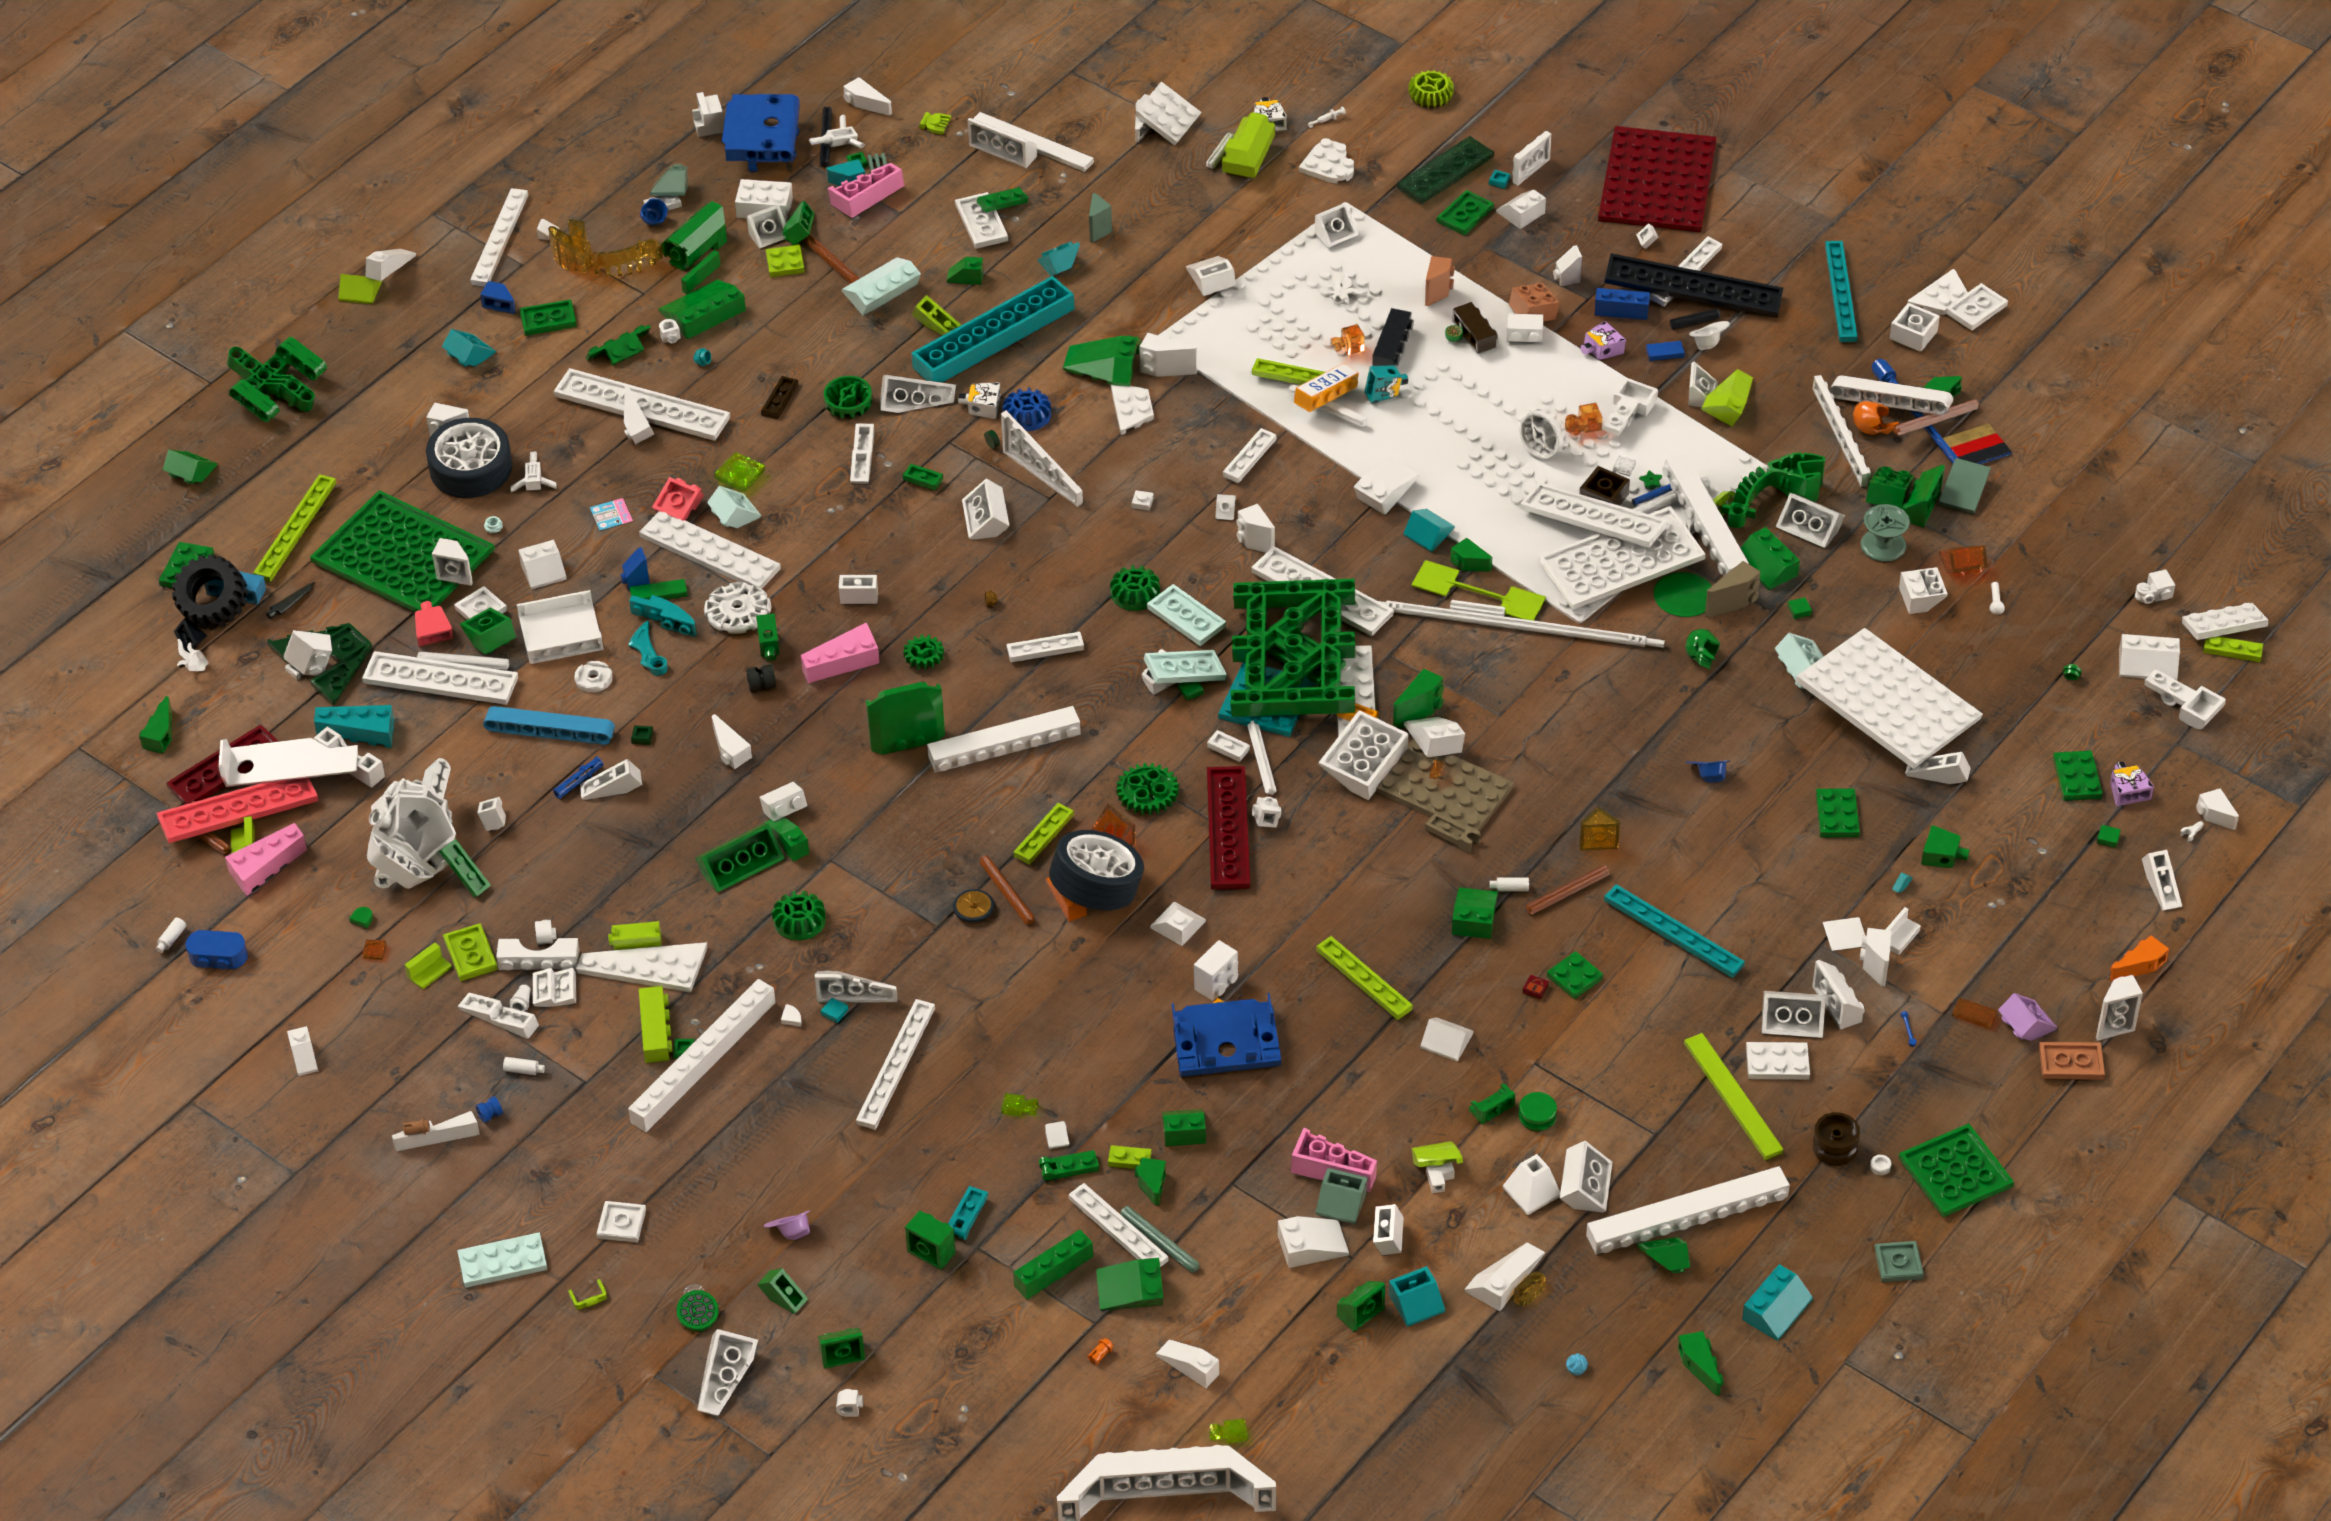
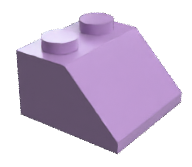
M2013 993L1998 1009L2003 1015L2001 1017L2002 1020L2013 1027V1033L2021 1040L2033 1041L2058 1028L2035 1000Z

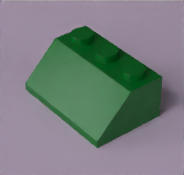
M1939 465L1922 472L1920 478L1915 480L1914 490L1910 491L1908 495V503H1904L1902 510L1909 516L1910 524L1925 527L1942 490L1945 465Z
M1766 527L1751 534L1740 549L1749 565L1760 571V582L1768 590L1798 576L1800 560Z

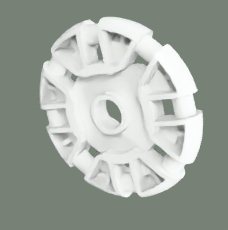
M745 582L729 583L728 586L717 588L709 595V600H706L704 606V614L708 618V623L721 632L723 630L728 631V634H743L747 630L757 629L756 615L770 614L771 601L767 598V593L756 585L751 586Z

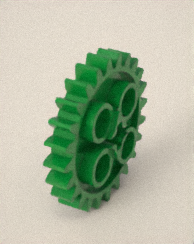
M1144 763L1143 767L1136 764V769L1129 767V772L1123 771V776H1119L1116 794L1122 806L1127 805V810L1133 808L1134 813L1141 811V815H1144L1145 811H1148L1149 815L1152 814V811L1159 814V809L1166 811V806L1172 807V802H1176L1179 783H1177V777H1173V772L1168 773L1167 767L1163 770L1161 769V764L1157 767H1154V763H1151L1150 766Z

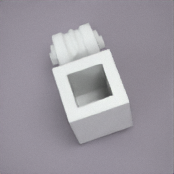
M2167 570L2149 573L2147 583H2139L2137 585L2136 600L2150 604L2154 600L2157 602L2173 598L2175 584Z

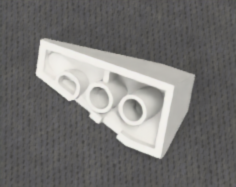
M817 971L815 973L817 1002H828L831 998L840 1002H897L896 986L839 971Z
M719 1329L714 1332L707 1356L697 1411L714 1416L720 1414L754 1359L757 1339Z

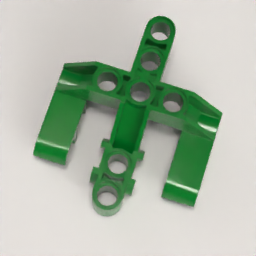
M293 337L285 339L276 348L275 354L264 364L260 363L242 348L235 346L229 349L227 365L244 379H240L231 387L228 395L266 423L281 410L270 399V396L264 394H276L278 398L282 397L289 402L288 405L290 407L295 406L303 412H308L313 408L314 392L292 374H284L290 366H293L307 378L314 381L327 370V365L320 357Z

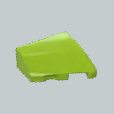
M1451 1141L1411 1148L1413 1163L1418 1167L1444 1165L1456 1161L1457 1164L1463 1163L1460 1151Z

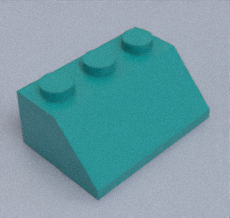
M1779 1264L1744 1304L1742 1320L1778 1341L1813 1300V1297L1797 1274Z

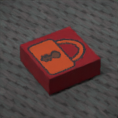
M1530 974L1522 993L1541 999L1549 986V981Z

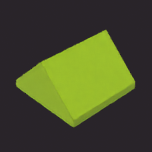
M341 274L338 299L344 302L373 304L382 281L365 276Z

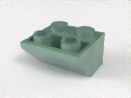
M1327 1168L1321 1185L1316 1215L1356 1224L1367 1194L1368 1177Z

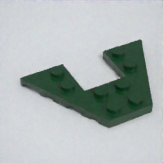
M350 623L326 627V630L314 632L313 630L306 631L330 635L332 646L330 656L338 663L311 679L310 682L311 686L332 705H335L372 649V643ZM291 635L274 641L267 639L268 646L287 662L284 659V654Z

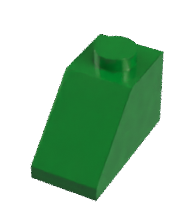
M964 257L949 268L947 283L982 285L984 275L983 258Z
M1465 538L1451 548L1450 561L1461 570L1484 572L1492 570L1493 557L1470 539Z
M1141 1157L1140 1165H1136L1135 1168L1138 1186L1154 1205L1159 1206L1166 1176V1161Z
M783 1268L770 1270L757 1284L769 1300L793 1314L808 1300L806 1295Z

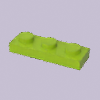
M2216 636L2205 639L2203 653L2260 662L2263 644Z

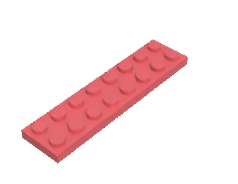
M309 778L266 782L158 812L157 819L168 843H173L243 823L244 817L252 816V820L317 802L318 795Z

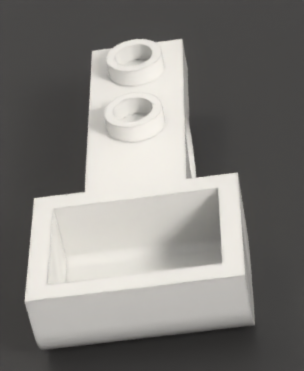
M1625 377L1614 393L1613 404L1616 406L1604 422L1602 430L1619 436L1625 427L1631 425L1635 412L1647 416L1657 400L1658 389Z
M2156 669L2145 679L2144 683L2145 686L2160 693L2161 699L2165 704L2169 706H2174L2176 703L2182 705L2179 719L2199 730L2203 729L2223 708L2226 701L2225 698L2203 686L2195 691Z

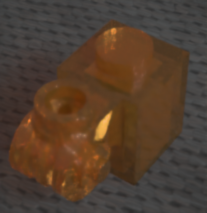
M1597 403L1580 405L1578 417L1574 414L1567 415L1565 418L1566 431L1578 435L1582 431L1589 433L1602 430V415Z

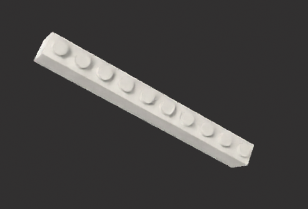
M757 979L628 1108L631 1124L647 1132L776 1003L774 988Z
M1780 1166L1587 1223L1586 1236L1596 1255L1608 1253L1611 1250L1628 1247L1640 1241H1648L1651 1238L1661 1235L1665 1236L1677 1230H1685L1697 1224H1705L1717 1218H1725L1728 1215L1742 1213L1754 1207H1762L1774 1201H1782L1788 1198L1790 1185Z

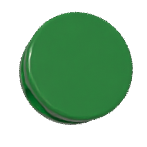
M1532 1092L1521 1099L1518 1116L1524 1127L1532 1131H1544L1554 1125L1557 1115V1104L1550 1095L1543 1092Z

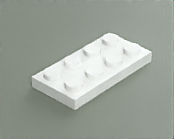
M988 192L955 200L957 210L975 249L1008 241L1007 232L997 211L985 212L977 203V198L989 194Z
M2244 603L2239 606H2228L2224 609L2208 610L2203 613H2192L2188 616H2183L2182 624L2197 640L2267 627L2268 619L2253 603Z

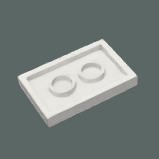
M1545 131L1514 156L1512 173L1514 184L1520 185L1550 160L1551 133Z
M1981 283L1949 305L1945 313L1972 331L2005 308L2008 300Z
M1746 1042L1748 1079L1809 1080L1810 1070L1807 1043Z

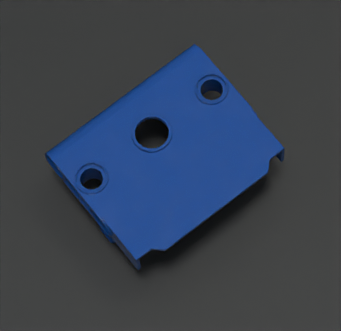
M732 94V100L727 103L722 136V143L725 144L726 161H748L749 172H757V162H793L797 152L795 150L796 137L799 135V98L793 94ZM773 118L778 120V124L766 126L764 121Z
M1267 993V1002H1258L1255 999L1191 1005L1186 1006L1182 1011H1175L1174 1003H1172L1174 1039L1180 1077L1281 1066V1055L1270 993ZM1230 1043L1235 1046L1236 1052L1232 1056L1224 1057L1218 1051L1220 1045Z

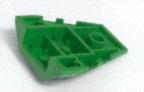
M1117 336L1071 345L1065 358L1063 370L1081 376L1087 374L1092 376L1094 380L1100 378L1106 380L1107 384L1130 386L1133 377L1132 363L1135 354L1140 353L1142 340L1139 337Z

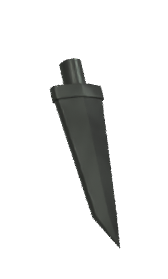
M314 582L269 607L270 611L266 613V616L272 619L276 615L285 613L286 610L312 589Z

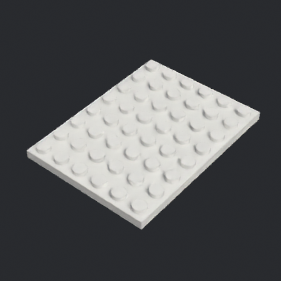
M1866 628L1801 672L1795 679L1798 684L1913 769L1978 722L1983 715Z

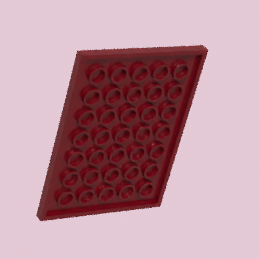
M1615 126L1598 221L1638 226L1650 224L1656 228L1701 232L1717 137Z

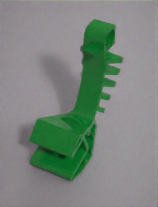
M1792 453L1768 462L1767 473L1760 466L1756 468V472L1751 471L1749 476H1745L1742 482L1738 484L1734 502H1731V505L1723 504L1721 507V513L1729 514L1728 527L1741 528L1745 525L1746 518L1755 519L1756 511L1751 509L1750 506L1755 497L1768 486L1778 488L1787 496L1792 493L1813 502L1817 501L1819 488L1823 485L1825 457L1812 453Z

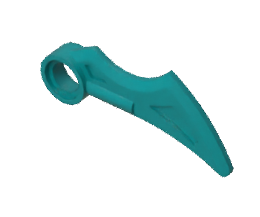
M646 621L633 634L628 646L637 649L641 653V665L648 668L651 674L660 676L668 670L667 660L665 657L657 656L650 641L649 621ZM656 664H662V665H663L662 667H659V668H655V667H654V665H656Z

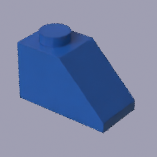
M488 281L480 294L482 308L515 314L514 299L505 284Z
M640 547L622 565L623 573L620 574L622 583L627 585L628 591H630L631 586L650 584L647 560L642 547Z

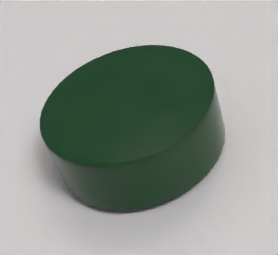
M989 430L984 433V438L990 448L993 449L1000 445L999 437L995 431Z

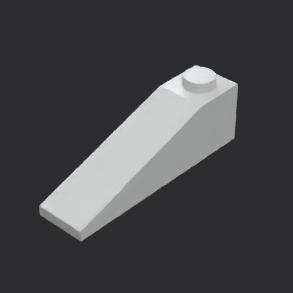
M404 249L373 252L366 257L365 277L382 281L413 259L416 253Z

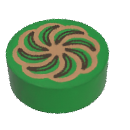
M1457 325L1448 326L1445 330L1446 339L1452 342L1461 340L1463 329Z

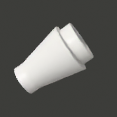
M521 985L510 999V1008L523 1012L529 1008L531 991L529 986Z

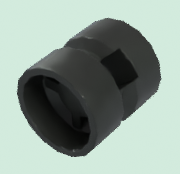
M773 664L763 665L761 669L757 667L746 668L750 692L761 691L762 687L766 690L776 688Z

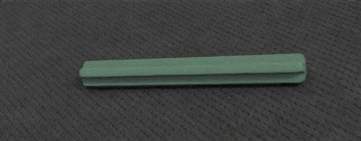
M1125 1206L1121 1210L1122 1217L1192 1273L1199 1269L1198 1261L1132 1208Z

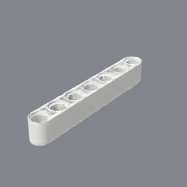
M1838 376L1829 389L1830 394H1833L1834 398L1855 402L1870 401L1887 407L1944 415L1953 403V396L1945 391L1849 376Z

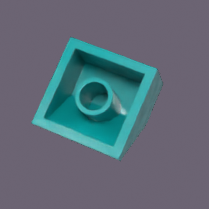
M452 328L442 345V348L447 351L449 356L459 359L458 362L466 367L468 365L477 366L496 352V350L474 334Z

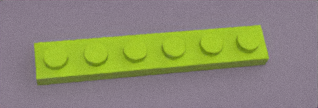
M1332 936L1316 946V951L1397 1020L1412 1010L1413 1005Z

